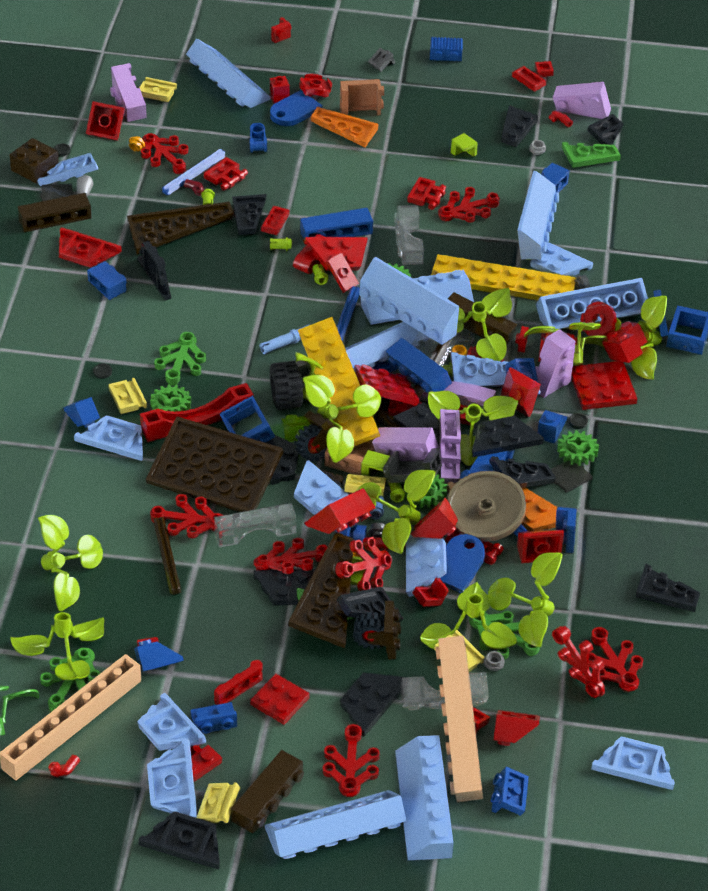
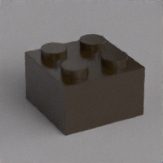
M31 138L9 154L11 171L36 184L39 178L48 176L47 172L59 163L58 151L34 138Z

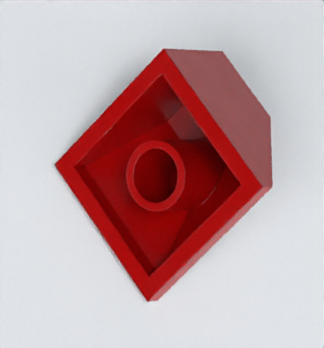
M92 101L86 134L118 141L125 108Z
M510 367L500 396H507L518 400L516 410L530 417L541 384Z
M444 498L416 524L411 535L413 537L441 539L444 535L450 536L457 529L455 525L458 519L448 500Z
M564 531L518 532L517 548L521 563H532L539 555L544 553H561Z
M498 710L493 740L498 741L497 744L504 746L516 743L539 725L540 716Z

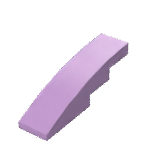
M454 381L443 390L455 393L460 399V404L466 406L473 403L483 406L488 398L496 396L495 390ZM424 391L422 396L428 398V393Z
M440 409L439 449L442 463L440 479L444 478V483L451 481L455 483L460 479L461 431L459 410Z

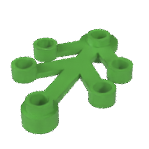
M183 332L177 342L161 346L159 354L163 358H157L154 361L155 368L163 370L167 363L176 360L173 368L165 372L166 382L172 386L177 385L180 381V370L184 361L190 367V373L193 376L201 374V365L199 364L206 362V353L196 346L197 339L192 332ZM180 348L179 351L172 354L170 353V351ZM188 349L195 354V361L187 353Z
M504 611L503 613L490 615L486 612L484 613L488 627L493 622L501 621L512 631H519L520 622L512 623L514 617L512 612ZM469 617L470 625L478 630L480 649L485 651L491 649L483 644L481 640V633L485 631L481 617ZM515 634L517 638L516 644L522 647L527 655L535 656L540 651V647L528 644ZM508 647L497 649V652H505L504 654L501 653L504 660L509 657Z
M80 648L74 653V656H71L72 662L83 660L89 664L90 674L88 675V681L90 682L94 679L92 676L100 674L92 664L95 654L89 648ZM53 657L49 662L50 669L55 671L58 665L68 663L67 658ZM49 672L42 673L40 676L41 685L45 687L63 680ZM84 679L65 680L57 694H53L48 699L49 710L52 712L65 702L64 698L74 681L78 691L86 685Z

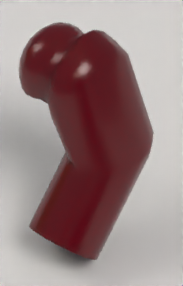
M189 179L185 180L184 187L192 189L195 195L201 196L205 190L202 183Z

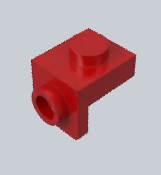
M283 17L279 18V24L271 27V41L277 43L290 38L292 29L290 22Z
M435 578L431 586L415 587L412 594L423 607L441 606L449 589L440 578Z

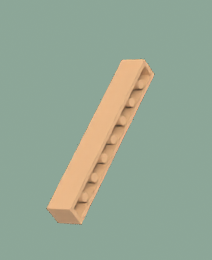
M464 636L438 639L439 647H435L437 660L441 659V665L437 666L439 678H443V684L439 685L441 697H445V703L441 704L443 717L447 716V723H443L445 736L449 735V742H446L447 755H451V762H448L449 775H453L454 780L450 782L451 795L456 796L457 802L483 799Z
M123 655L0 752L1 769L17 781L140 683V664L128 655Z

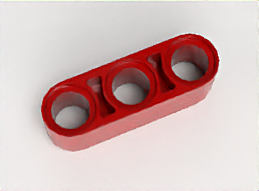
M318 234V235H316L315 237H325V236ZM306 245L295 257L293 267L304 273L312 274L313 266L315 264L319 266L321 262L313 255L314 251L312 248Z

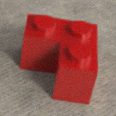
M628 321L623 323L617 331L608 333L606 335L607 338L601 341L610 360L630 363L643 354L640 347L648 341L639 323Z

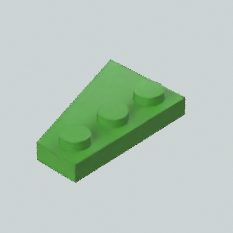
M562 142V149L572 168L620 161L621 155L615 145L594 144L593 146H584V143L568 145V142Z

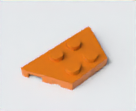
M522 488L526 500V513L521 524L527 531H542L555 528L557 507L527 488Z

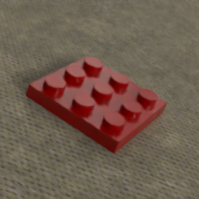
M614 361L572 367L571 379L582 410L637 404L638 398L624 362Z
M365 364L354 366V372L360 385L373 387L383 398L415 406L418 405L419 397L406 376L400 373H396V375L391 374L384 369L375 370Z

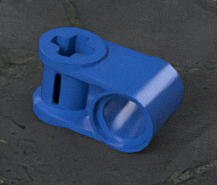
M253 123L250 126V153H253V151L267 152L265 126L261 123Z

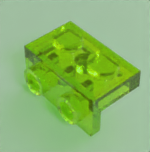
M287 415L286 418H281L284 439L289 442L298 441L295 438L296 435H300L298 431L300 429L304 431L303 427H309L310 424L305 416Z

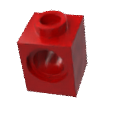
M286 76L270 78V96L273 103H277L290 96V85Z

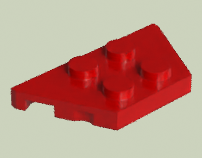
M63 227L60 228L59 258L91 268L122 251L120 245Z
M305 237L303 242L314 251L313 255L321 262L326 271H330L326 261L341 253L351 270L358 271L362 264L368 239L367 237Z

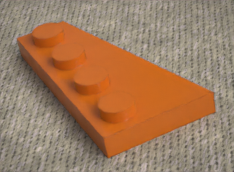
M317 107L311 115V122L365 148L378 130L377 123Z

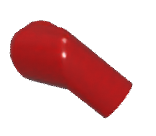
M556 110L552 111L548 116L552 122H556L558 119L567 127L573 125V121L567 115Z
M71 755L65 764L60 765L58 762L50 763L48 767L49 771H51L50 774L54 777L70 775L79 764L80 758L76 755Z

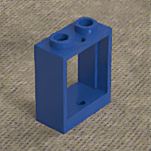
M677 305L668 333L666 347L702 355L708 337V312ZM677 324L701 329L703 332L701 337L675 332Z
M253 396L220 413L228 431L236 434L232 425L257 412L262 424L241 436L264 443L275 437Z

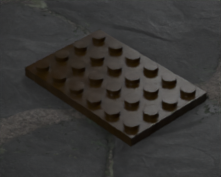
M176 417L145 480L147 484L192 498L204 497L209 503L254 516L283 454V448Z

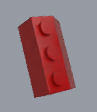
M362 488L327 505L304 522L307 527L327 534L334 531L340 533L347 529L348 525L352 527L360 521L368 519L371 516L370 512L376 507L365 489Z

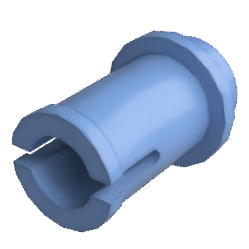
M376 501V508L370 512V517L375 520L380 519L384 514L383 504Z

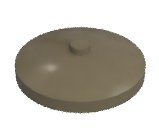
M480 471L465 476L453 486L447 498L458 519L455 525L456 531L461 535H473L481 542L496 541L512 534L520 526L526 513L525 495L520 485L511 477L495 471Z

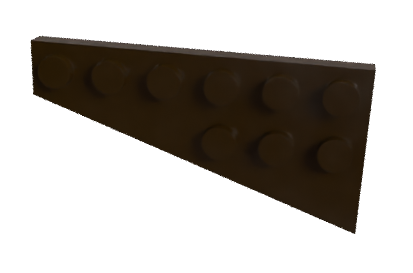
M229 201L128 215L127 222L136 254H139L143 242L149 241L153 247H158L233 218V211Z
M335 532L288 621V626L345 648L348 617L336 600L340 595L350 593L351 576L339 578L335 567L338 562L348 561L352 563L353 552L350 549V542L354 539Z

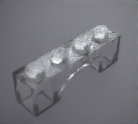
M418 205L397 206V213H394V223H397L395 224V234L399 235L396 237L397 246H400L398 247V258H401L402 265L423 264V240L410 234L419 230L420 216Z
M292 503L214 517L215 536L220 548L239 544L246 534L259 529L270 530L277 537L295 534L297 517Z
M486 672L469 673L473 706L483 705L489 698ZM424 677L402 678L400 684L403 708L408 707V710L421 709V706H429L431 709L441 708V704L445 703V697H441L440 691L429 686Z

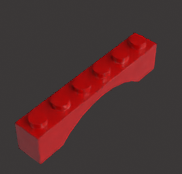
M244 383L228 388L215 400L195 409L177 412L154 409L140 413L142 433L147 442L167 437L176 417L204 425L222 421L220 413L251 396L254 397V394L248 384Z

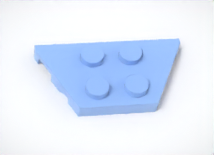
M91 153L60 161L47 172L48 176L39 178L37 181L40 186L57 181L64 182L75 176L78 178L85 173L98 170L99 168Z
M546 242L547 250L543 252L542 259H531L530 263L531 267L541 272L565 276H574L579 274V271L587 268V270H591L593 268V262L549 242Z
M106 415L98 422L89 425L87 431L82 434L77 432L74 435V441L136 460H143L141 425Z
M309 460L306 461L294 492V498L313 515L317 514L327 505L349 495Z
M410 534L406 542V593L409 597L414 596L412 592L415 587L429 586L435 578H441L447 574L446 543L443 538L413 537Z
M166 693L160 696L161 701L157 705H152L148 712L137 721L139 729L159 751L174 749L185 738L189 739L190 746L206 743L204 734Z
M622 736L614 742L612 747L604 751L603 756L599 760H594L591 770L673 790L675 783L674 779L672 780L670 767L665 759L666 754L663 747Z
M185 738L179 746L173 750H167L160 758H155L147 764L150 802L154 809L168 813L175 811L197 818L190 742L188 738Z

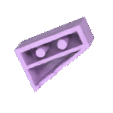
M130 63L111 67V96L115 97L117 106L125 108L123 116H125L127 122L147 118L146 103L140 88H136L134 84L136 77L135 75L131 76L132 67Z
M604 82L557 86L553 95L556 111L603 119L610 114L611 106Z
M560 329L546 337L539 356L541 358L540 365L535 367L538 383L541 384V394L539 395L543 398L571 382L576 341Z
M379 427L380 437L375 438L372 442L377 453L391 457L394 451H398L400 461L424 460L432 448H439L433 428Z

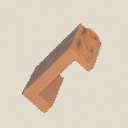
M380 79L340 81V113L348 115V111L376 110L377 115H381V109H384V101L381 99V96H384V86H381Z
M374 439L354 446L348 456L336 463L332 461L327 448L325 451V466L361 475V463L367 451H375L372 443Z

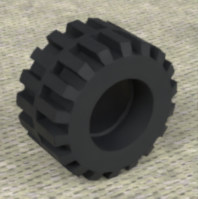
M295 361L272 363L269 375L275 407L277 410L301 407L303 388L298 365Z

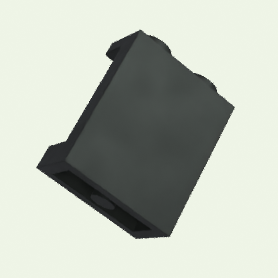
M432 448L424 460L400 461L399 452L394 451L383 467L384 476L387 477L388 483L405 482L407 477L416 470H433L436 472V476L442 467L439 448Z

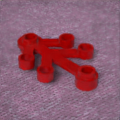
M148 133L142 137L145 143V147L141 149L142 158H150L151 148L156 149L154 157L150 159L152 167H159L161 165V156L163 155L172 163L174 173L183 174L186 171L184 160L177 159L171 154L179 153L186 155L189 152L188 145H179L178 136L173 135L168 139L159 138L153 133Z
M466 187L465 196L461 204L454 207L455 203L460 200V193L452 191L450 192L448 204L438 210V215L443 221H451L453 218L472 223L475 221L476 215L489 218L491 216L490 208L499 206L500 197L497 193L491 192L484 199L470 202L471 198L475 196V189L473 187ZM483 205L488 206V207H482L481 209H477V208H476V207H480V206H483Z
M184 494L177 495L175 500L176 505L181 507L185 513L165 511L162 506H154L150 511V519L153 523L156 517H163L164 520L182 521L178 524L172 522L167 525V533L171 536H176L180 531L187 528V536L189 538H196L199 534L209 529L221 531L226 525L225 516L220 513H214L207 506V500L204 497H197L195 499V508L201 510L205 516L199 515L189 505L187 496ZM196 523H203L198 527L194 525Z
M373 537L364 538L363 543L361 540L351 541V551L356 553L363 561L353 564L348 561L338 562L335 567L337 576L339 578H347L353 572L365 569L361 580L357 584L358 590L363 591L371 587H383L382 575L384 570H388L391 567L392 557L386 550L380 551L376 547V541ZM363 547L366 550L369 549V551L374 555V559L370 557V555L363 549ZM374 567H377L374 577L369 582Z
M294 538L292 546L281 556L276 557L279 553L285 551L284 542L276 541L273 543V549L267 555H259L254 559V566L256 570L275 569L284 574L293 573L294 566L309 571L313 569V560L310 558L315 557V560L320 562L328 546L322 544L318 545L313 551L296 553L304 548V539Z
M566 626L557 627L552 631V637L556 643L566 645L557 654L562 661L572 665L568 670L570 676L585 684V689L591 697H602L605 694V686L600 680V671L604 668L603 661L595 658L590 662L592 674L589 670V653L593 650V645L588 640L580 643V656L570 640L571 631Z
M603 627L594 628L591 633V640L595 645L601 647L608 659L596 656L594 653H589V659L593 661L595 658H599L603 661L604 667L616 670L618 673L607 672L603 668L600 671V674H602L600 680L602 682L605 679L616 682L625 691L636 690L639 686V679L636 674L638 669L643 666V658L639 655L632 656L629 671H626L624 668L628 654H631L633 651V643L629 640L623 641L620 654L617 657L607 642L608 631Z
M350 724L345 728L344 735L346 741H348L347 760L337 751L335 746L327 745L324 748V757L328 760H334L346 771V777L336 770V766L333 763L327 762L323 765V775L332 777L337 781L340 793L346 797L358 795L361 784L368 779L375 780L378 778L379 768L376 765L367 766L366 771L355 777V772L367 763L377 762L380 759L379 749L372 747L368 749L366 754L356 760L357 742L361 740L362 729L356 724Z

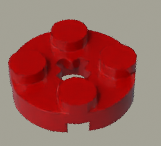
M306 74L304 78H300L299 87L306 96L328 97L332 89V82L328 78L327 81L322 79L323 76L318 74Z
M594 302L586 307L587 310L585 313H582L580 322L595 323L598 320V316L602 318V321L599 323L601 324L599 329L583 330L588 336H606L608 333L615 331L617 317L611 306L603 302Z

